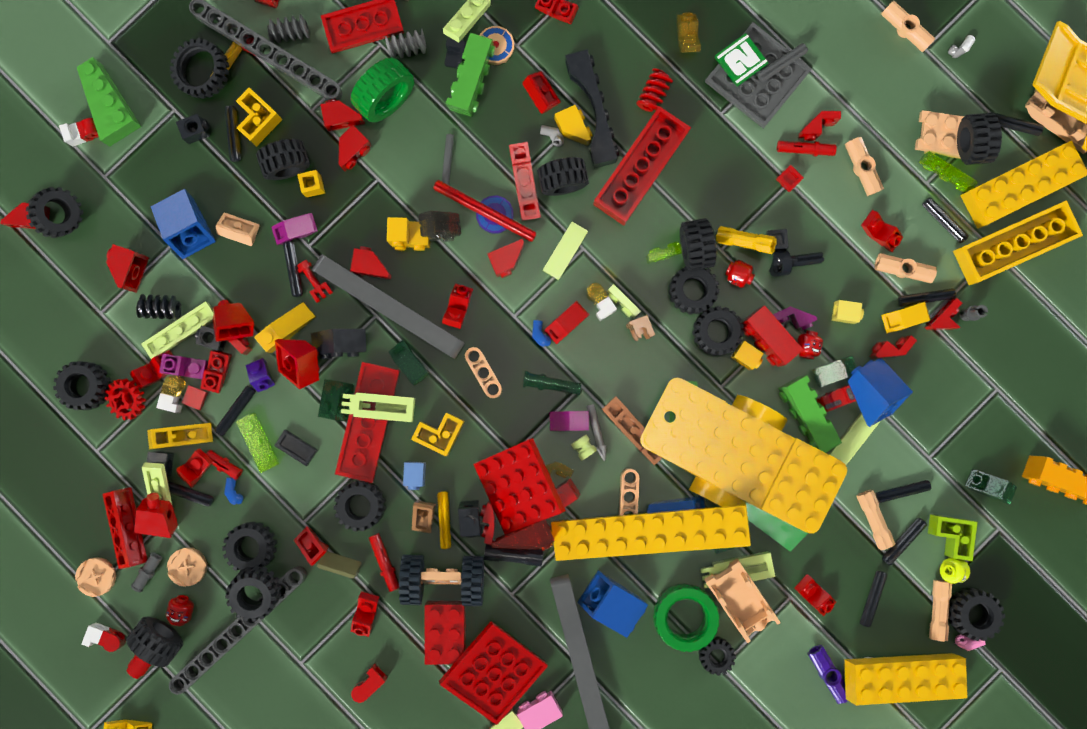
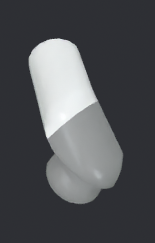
M968 35L959 48L956 45H952L948 50V54L952 58H958L968 52L975 42V37Z

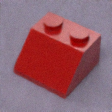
M113 244L107 252L106 263L117 287L137 293L149 257Z
M275 340L278 371L299 389L319 381L320 368L316 347L310 345L306 340Z

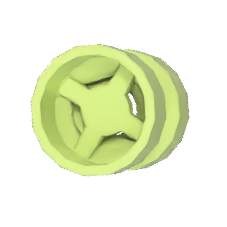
M587 434L571 444L573 449L578 451L581 461L597 451L595 446L590 444Z

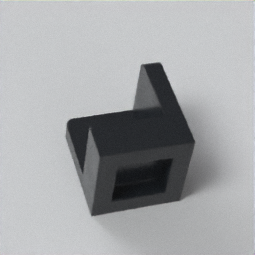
M447 38V53L444 63L446 67L458 69L461 62L464 63L465 60L462 59L466 41L461 40L457 42L454 39Z
M787 229L766 231V235L774 236L777 239L775 251L787 250L789 248Z

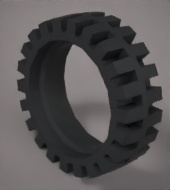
M197 38V40L190 39V42L185 41L183 43L184 47L179 46L177 48L180 52H174L173 55L176 59L171 58L170 63L174 66H170V71L173 72L171 78L174 79V84L181 91L195 98L205 99L206 96L212 97L213 93L218 94V88L223 89L224 87L222 82L227 83L228 78L225 75H229V70L226 69L229 67V63L224 52L213 43ZM207 51L214 60L213 74L203 85L192 86L186 78L187 64L196 53Z

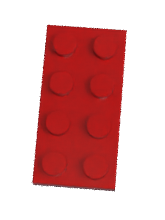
M373 0L320 15L332 54L385 39V36L389 38L392 35L396 36L399 33H404L395 0Z

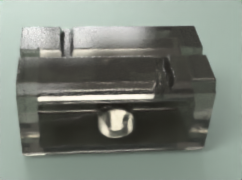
M430 210L418 216L419 224L421 225V236L429 237L430 241L443 238V242L454 241V237L461 235L460 219L457 213Z

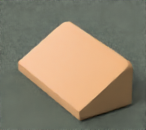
M224 212L216 224V233L228 239L252 246L260 224Z

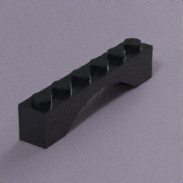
M588 49L565 55V63L570 80L585 92L594 110L596 131L589 150L594 169L614 164L617 161V157H619V150L617 145H613L614 132L607 123L609 114L608 110L603 108L602 103L605 102L603 92L598 90L597 85L600 82L598 74L594 73L592 68L595 66L593 56H589Z

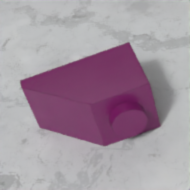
M589 411L550 412V431L589 430Z

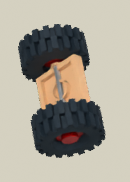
M403 555L399 573L400 604L421 605L424 584L461 585L462 606H482L484 556H463L461 573L458 569H446V572H440L435 568H427L425 572L423 555Z

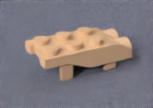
M1035 89V93L1025 104L1030 116L1065 142L1072 140L1078 151L1082 154L1086 153L1087 151L1083 150L1082 146L1087 135V124L1051 106Z
M922 110L919 115V122H922L921 136L916 140L915 150L924 151V154L934 155L937 153L961 159L957 149V132L961 119L964 116Z
M737 558L729 563L730 565L720 574H711L704 580L741 635L749 643L751 642L749 636L752 632L762 631L770 621H775L777 625L781 622Z

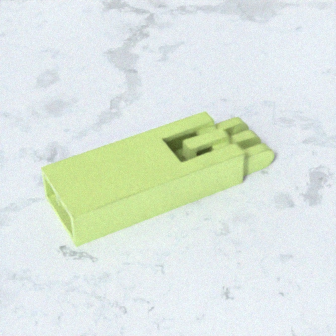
M356 393V395L343 394L342 396L345 399L350 398V402H342L343 406H349V410L341 409V413L354 414L353 417L413 422L415 398ZM363 401L376 402L375 411L362 410V408H371V404L363 403Z
M766 551L737 557L753 581L775 577L770 552ZM737 558L713 562L712 566L701 568V573L709 572V575L702 576V580L705 581L704 579L711 574H720L728 568L730 562ZM706 583L703 584L704 588H709Z

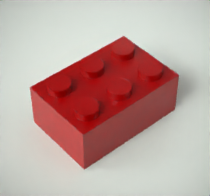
M765 305L756 309L741 322L744 326L742 332L747 337L751 336L755 341V347L759 351H764L767 355L766 359L772 366L780 367L787 365L803 351V348Z
M427 601L425 603V665L454 664L466 650V606H462V601Z

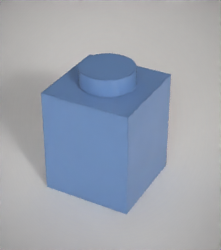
M404 462L403 486H408V490H419L420 487L425 486L426 462Z

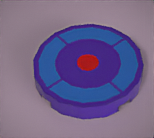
M496 195L489 196L481 201L484 205L512 220L514 219L513 208L505 198ZM476 213L479 226L488 233L499 234L507 230Z

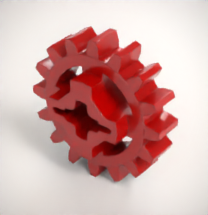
M128 378L118 379L108 385L109 389L105 390L108 396L104 397V399L109 401L106 406L112 408L111 414L117 413L116 418L122 417L124 421L127 419L132 420L142 414L141 410L146 408L142 403L146 402V399L142 398V395L145 393L139 391L140 385L135 386V381H129Z

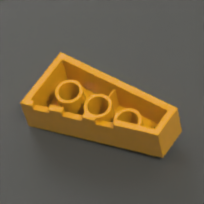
M1029 455L1022 477L1029 479L1028 483L1039 487L1041 484L1045 485L1048 491L1054 493L1061 491L1065 493V497L1077 500V498L1082 499V503L1087 505V474L1084 476L1083 471L1067 467L1068 465L1055 462L1049 457Z

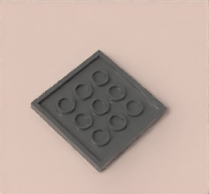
M754 22L743 33V35L746 33L768 61V65L789 52L788 49ZM797 59L764 82L758 79V73H756L736 87L721 65L718 64L707 77L705 83L764 129L812 68L802 60Z

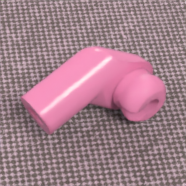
M958 635L955 638L957 646L967 651L986 645L985 641L980 639L976 641L964 635Z

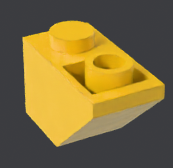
M573 105L555 113L554 120L563 137L584 145L591 143L592 132L589 126L585 127L583 122L585 118L581 109L578 110L576 105Z

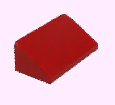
M542 71L528 75L523 81L524 88L541 114L561 103Z

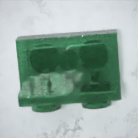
M324 379L318 417L347 422L349 414L341 413V409L349 410V406H343L342 402H350V398L345 399L342 396L343 394L353 395L354 384Z

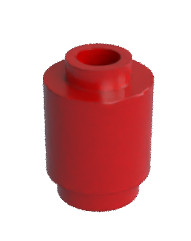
M135 655L129 662L126 671L131 677L139 679L146 674L152 665Z

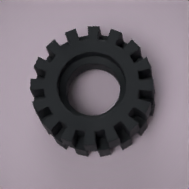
M720 637L714 638L706 647L699 650V660L707 672L709 671L713 675L715 673L717 676H720V673L725 675L727 670H732L731 666L735 665L734 659H736V655L732 646ZM714 649H721L724 652V659L720 663H713L710 660V653Z

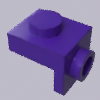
M264 358L246 365L249 382L257 392L267 390L275 385L274 380L270 377L267 362Z

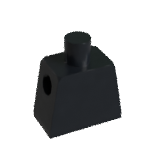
M479 500L460 502L458 507L460 536L462 538L482 537Z

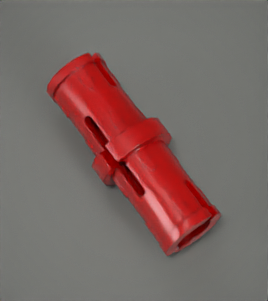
M209 450L206 453L214 461L212 465L217 467L219 472L226 473L234 480L241 476L243 470L232 464L227 457L223 458L213 450Z

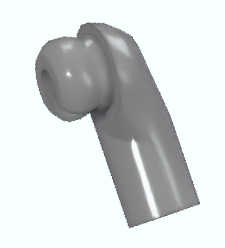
M541 126L540 134L549 136L554 146L560 147L564 144V137L558 128Z

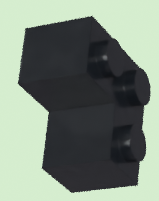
M329 329L311 333L312 346L316 347L320 359L343 357V354H347L348 357H359V353L367 352L365 329Z

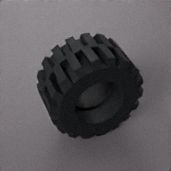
M994 113L965 115L961 119L957 132V149L962 162L966 165L994 162L1000 153L1002 143V131L998 117Z
M299 139L278 140L265 145L256 153L263 178L269 180H282L296 176L310 166L303 141Z
M567 157L545 163L537 170L542 194L564 195L578 191L589 184L585 162L582 158Z
M49 187L36 193L29 200V206L26 207V211H28L26 217L27 220L30 219L31 223L29 224L31 227L34 226L36 228L35 231L37 233L41 232L43 233L42 236L57 238L70 234L79 227L78 224L83 219L80 218L83 210L79 208L82 205L80 202H76L77 197L75 195L71 196L70 191H63V188L60 187L56 189ZM55 202L63 208L65 218L62 223L56 224L47 219L44 213L46 203Z
M704 218L682 222L680 226V245L683 260L688 270L693 271L714 267L717 257L716 242L709 221Z
M685 266L672 278L669 284L670 300L674 302L676 309H680V312H687L690 315L700 314L714 305L713 303L717 300V294L720 291L718 289L719 281L715 280L716 275H712L709 268L689 271ZM695 279L703 285L704 295L700 300H691L684 294L683 285L687 280Z
M712 307L696 319L693 325L694 330L692 331V335L695 337L693 340L695 343L697 342V347L706 354H711V356L728 354L737 348V345L742 341L741 337L744 336V332H742L744 326L740 323L741 318L735 315L736 312L729 311L727 307ZM718 320L726 325L728 336L725 341L717 343L709 337L708 325L712 321Z
M82 361L70 362L69 365L62 367L63 371L59 370L57 372L59 376L54 378L56 386H53V390L57 391L55 394L56 398H61L59 402L62 405H66L67 408L73 410H92V408L100 407L99 404H104L106 401L104 397H107L108 394L105 390L109 389L108 382L111 379L106 377L108 373L106 370H102L103 367L100 365ZM85 375L89 381V390L81 397L76 390V383L81 376Z
M358 481L346 485L338 492V497H335V517L340 519L339 523L341 525L344 524L346 529H353L352 531H364L373 527L383 517V512L386 509V506H384L386 501L382 497L383 492L379 491L376 485H372L369 482ZM360 494L369 500L370 512L368 515L358 517L353 514L350 509V501L353 496Z
M247 522L229 531L228 537L223 541L226 545L222 546V551H226V554L223 555L224 559L228 558L227 564L229 566L233 565V570L241 571L249 566L252 569L254 566H259V569H262L275 557L273 554L277 551V548L274 547L277 544V540H273L275 534L269 532L270 528L268 526L264 527L263 523ZM246 536L254 538L259 545V552L255 558L246 556L242 551L241 544Z
M249 566L245 570H241L227 587L228 592L225 594V599H229L226 602L227 606L232 607L230 609L231 613L236 612V617L240 619L242 616L244 621H249L252 618V622L269 615L281 596V592H279L281 584H277L279 579L278 577H273L274 572L271 571L269 573L266 567L259 569V566H254L253 569ZM245 586L258 588L263 595V600L255 601L250 599L245 593Z
M968 588V590L961 589V593L956 592L954 594L955 598L950 599L951 606H949L950 613L948 614V619L952 620L949 623L955 627L957 632L976 641H979V639L986 641L987 637L992 639L995 637V632L999 634L1001 631L999 627L1004 625L1002 618H1005V614L1001 613L1004 608L999 604L1000 601L992 594L980 589ZM980 604L983 610L982 617L978 622L971 624L969 621V611L973 606Z
M148 616L141 618L126 639L128 647L137 657L157 667L168 666L183 646V640L175 629L159 619Z

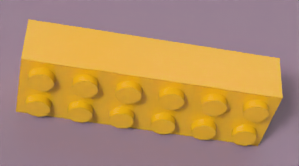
M1071 140L960 196L977 229L1087 176V169Z
M1066 200L958 248L953 253L968 285H972L1079 238L1083 234Z
M954 653L844 659L846 700L856 706L967 698L966 658Z

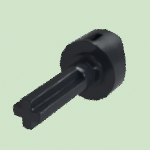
M786 249L774 251L769 272L773 277L789 275L792 267L824 262L823 253L817 252L791 256Z

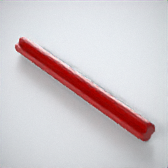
M440 180L435 182L433 187L435 191L530 242L535 239V231Z

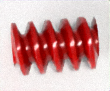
M656 68L652 69L653 73L649 75L650 80H647L646 87L643 88V93L639 96L640 100L636 102L638 107L648 112L657 110V103L663 104V100L659 97H666V93L663 90L670 89L666 83H673L668 74Z

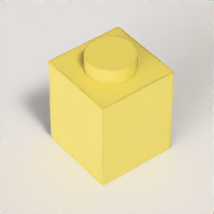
M843 300L834 302L832 321L856 324L862 320L864 315L862 303Z

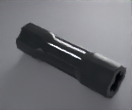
M493 543L491 545L486 544L484 560L515 562L542 567L544 549L511 547Z

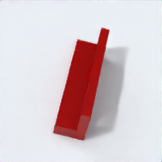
M129 487L102 494L118 568H128L146 563L147 556L142 534L134 533L136 506L132 488Z

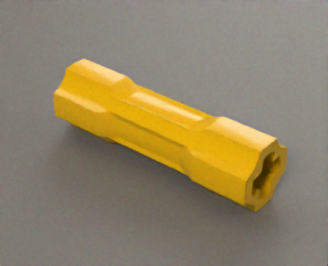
M723 226L718 228L716 234V241L720 244L740 246L768 254H773L777 244V239L774 236L758 235Z

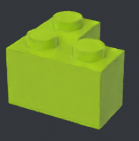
M930 514L928 534L946 537L944 555L954 559L973 561L978 522Z

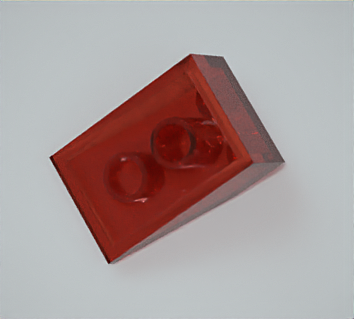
M547 519L499 536L492 540L491 545L492 548L535 550L541 548L546 550L553 546L552 543L555 542V537Z

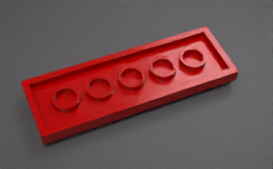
M362 362L354 395L356 393L394 396L400 371ZM363 401V403L371 404V408H362V410L375 411L376 402ZM349 414L335 475L373 483L388 420L353 417L354 414Z

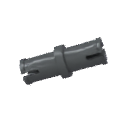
M973 305L963 309L960 318L963 321H976L987 316L984 313H988V309L984 305Z
M156 553L150 554L145 565L138 570L139 574L131 585L133 590L137 592L143 591L148 580L155 575L154 571L162 560L160 555Z

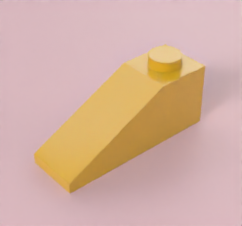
M302 302L269 324L254 338L266 352L273 353L276 351V339H290L316 316Z
M211 423L147 430L149 450L213 442Z

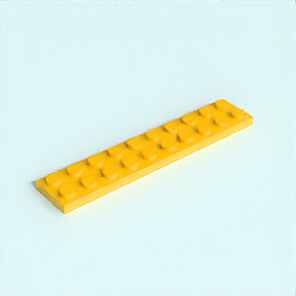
M746 505L551 522L556 561L751 546Z

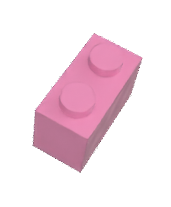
M543 691L532 702L526 701L522 703L519 709H517V716L524 729H541L561 718L563 712L552 691Z

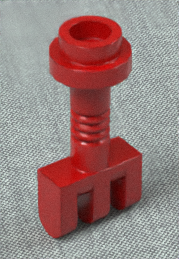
M304 260L297 265L299 268L298 272H304L314 287L310 294L318 303L320 302V298L317 296L318 293L324 299L327 297L323 291L324 289L330 295L333 291L327 282L320 284L310 269L312 266L311 262Z

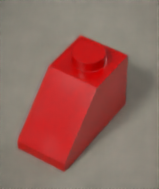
M331 99L320 104L324 126L328 131L365 124L362 115L339 100Z
M28 203L19 204L1 219L0 223L8 227L36 229L34 226H30L29 223L31 221L30 219L27 220L26 217L28 215V211H26V207L29 206ZM45 206L44 213L49 220L50 208Z
M523 239L487 254L497 277L505 278L512 274L511 271L515 270L524 247Z
M360 246V249L354 248L350 269L352 273L391 280V274L378 256L371 251V248Z

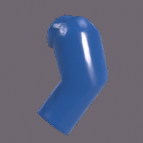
M533 320L532 338L539 346H549L551 338L542 332L543 321Z
M227 477L224 491L225 496L231 504H241L243 496L235 491L236 480Z

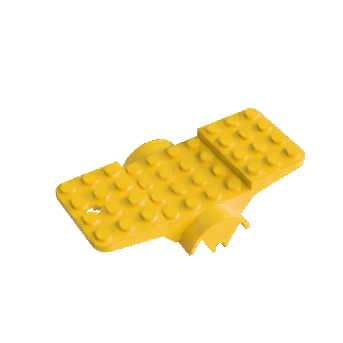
M673 378L669 381L640 438L641 445L645 449L696 476L689 491L700 495L719 507L745 505L748 503L807 533H815L820 529L847 474V467L842 461L798 438L782 432L788 420L777 411L738 394L733 404L730 405L726 401L681 378ZM668 411H672L675 414L676 418L672 423L664 419V415Z

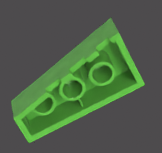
M470 33L462 55V59L465 61L464 63L461 62L457 69L458 81L453 82L451 86L452 98H447L446 105L451 111L472 117L473 112H477L479 106L477 98L479 94H482L485 85L482 83L483 78L488 75L490 69L488 64L489 58H493L496 46H493L492 39Z
M92 57L77 66L101 142L110 147L142 127L100 62Z
M808 376L796 377L778 388L780 390L779 396L784 403L787 402L790 407L789 413L794 420L797 419L800 424L798 426L803 436H807L810 441L808 444L826 453L842 442L832 422L825 419L827 412L824 407L816 402L818 395L815 389L808 386L807 383L810 382Z

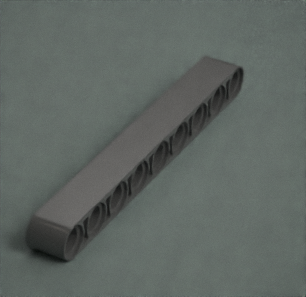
M192 0L190 2L189 9L200 22L325 99H335L337 101L341 99L342 91L339 85L329 77L204 0ZM204 7L203 12L197 13L198 8ZM221 17V20H220L219 23H217V24H214V23H213V21H214L215 18ZM232 28H238L236 33L230 34ZM248 38H254L253 43L246 44ZM271 48L269 54H263V50ZM287 58L288 60L286 64L280 65V59ZM298 68H304V72L301 75L295 74ZM314 78L321 79L318 85H312ZM331 88L337 89L335 95H328V91Z
M321 254L313 266L312 271L453 359H456L463 348L464 342L325 255Z
M294 567L279 579L277 584L284 586L286 592L281 594L273 610L306 580L307 572L303 567ZM293 572L299 573V581L293 579ZM263 595L257 601L263 600ZM242 616L240 619L237 618L169 682L170 691L178 695L190 688L263 619L258 618L257 621L252 622L251 618L249 621H244ZM236 625L242 628V634L236 632ZM221 639H225L227 641V647H224L221 644ZM207 652L213 655V660L207 658ZM193 666H196L198 668V674L193 672ZM178 679L183 681L184 687L178 684Z
M569 574L550 578L589 729H610Z

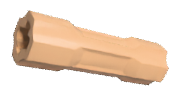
M867 490L856 495L869 522L878 549L885 550L893 547L896 543L886 525L874 491Z
M933 580V610L929 638L931 640L943 642L948 641L949 601L952 592V584L944 580Z

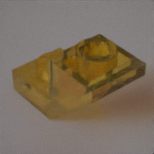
M691 12L677 15L678 40L681 53L700 52L701 49L698 38L699 21L696 14Z
M558 461L545 465L549 475H551L553 469L557 470L555 474L566 478V476L571 477L574 469Z

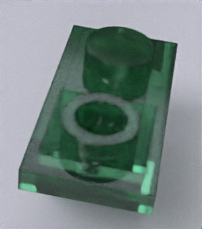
M972 469L965 485L967 488L1009 505L1017 489V486L1010 481Z

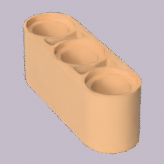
M476 347L469 348L465 353V358L483 391L490 398L499 397L502 393V386L480 349ZM473 351H477L480 355L479 359L475 362L469 359V355ZM481 368L489 370L487 378H480L479 370ZM492 384H496L499 388L496 395H491L488 392V388Z
M631 468L623 470L620 476L619 515H623L626 511L638 514L639 474ZM633 472L635 475L634 481L626 482V473ZM629 491L633 492L634 499L630 502L625 501L624 494Z

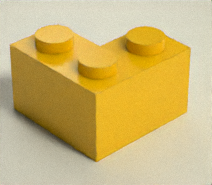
M250 88L236 100L249 114L237 129L257 147L283 119Z
M387 217V242L392 247H395V250H406V247H412L416 251H425V248H430L431 225L429 222H409L407 218Z
M445 413L438 429L424 422H419L411 440L444 456H448L465 421Z

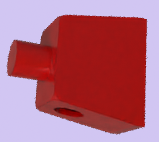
M222 300L218 303V306L213 307L216 342L253 336L254 321L241 303L230 304L228 300Z
M571 478L556 487L564 508L577 500L581 495Z
M157 493L148 494L147 498L142 500L136 510L134 533L165 538L172 537L178 526L172 503L160 500Z

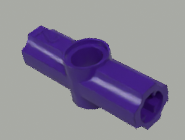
M818 645L809 649L807 654L838 704L848 702L846 700L845 682L824 647ZM833 671L832 675L827 678V674Z

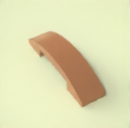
M616 396L602 408L611 421L653 465L662 459V457L648 451L641 445L640 438L645 429L644 426Z

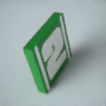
M746 33L715 55V59L736 87L769 64Z

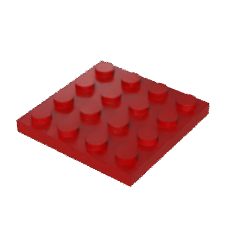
M533 438L473 464L490 503H492L504 534L566 511Z
M490 621L439 680V684L498 725L548 665L544 660Z

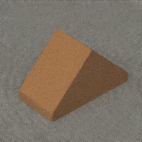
M419 500L414 502L412 530L431 533L436 503Z

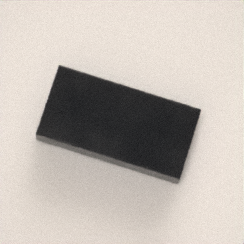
M286 429L274 445L305 466L309 465L318 451Z

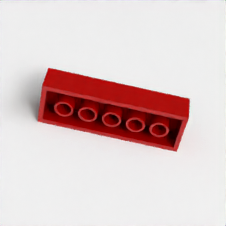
M659 106L599 192L593 205L625 226L686 138L691 127Z

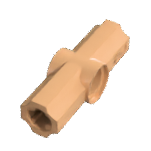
M895 1L881 13L897 29V34L900 37L907 38L921 52L935 40L920 25L917 16L909 15ZM905 24L910 25L911 29H908Z
M857 137L847 142L845 147L854 165L853 171L860 178L867 196L883 190L884 187L875 169L876 162L869 155L862 137ZM861 163H865L868 169L864 170L861 167Z
M881 253L878 254L874 265L877 271L893 274L899 278L906 277L930 284L933 283L937 274L936 267L918 263L912 259H902ZM903 264L908 266V273L903 271Z

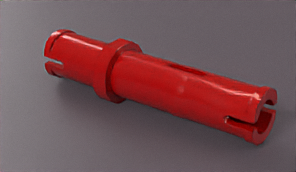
M779 140L777 143V152L812 154L814 157L818 155L834 156L837 148L836 144H821L819 141L807 143Z
M380 534L369 537L368 539L381 569L380 575L384 577L389 592L398 589L399 583L394 573L395 567L391 565Z

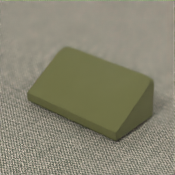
M329 551L321 557L317 564V567L352 579L358 575L361 566L360 561Z

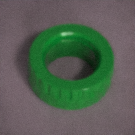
M392 57L385 58L371 66L360 77L352 90L351 102L368 121L379 122L393 114L406 101L413 89L414 77L397 59Z
M686 583L676 584L663 591L661 596L658 597L653 612L654 626L660 638L673 649L681 652L698 651L706 647L718 632L720 618L718 608L712 597L700 587ZM683 599L698 602L703 611V620L699 628L688 634H679L673 631L667 621L671 606Z

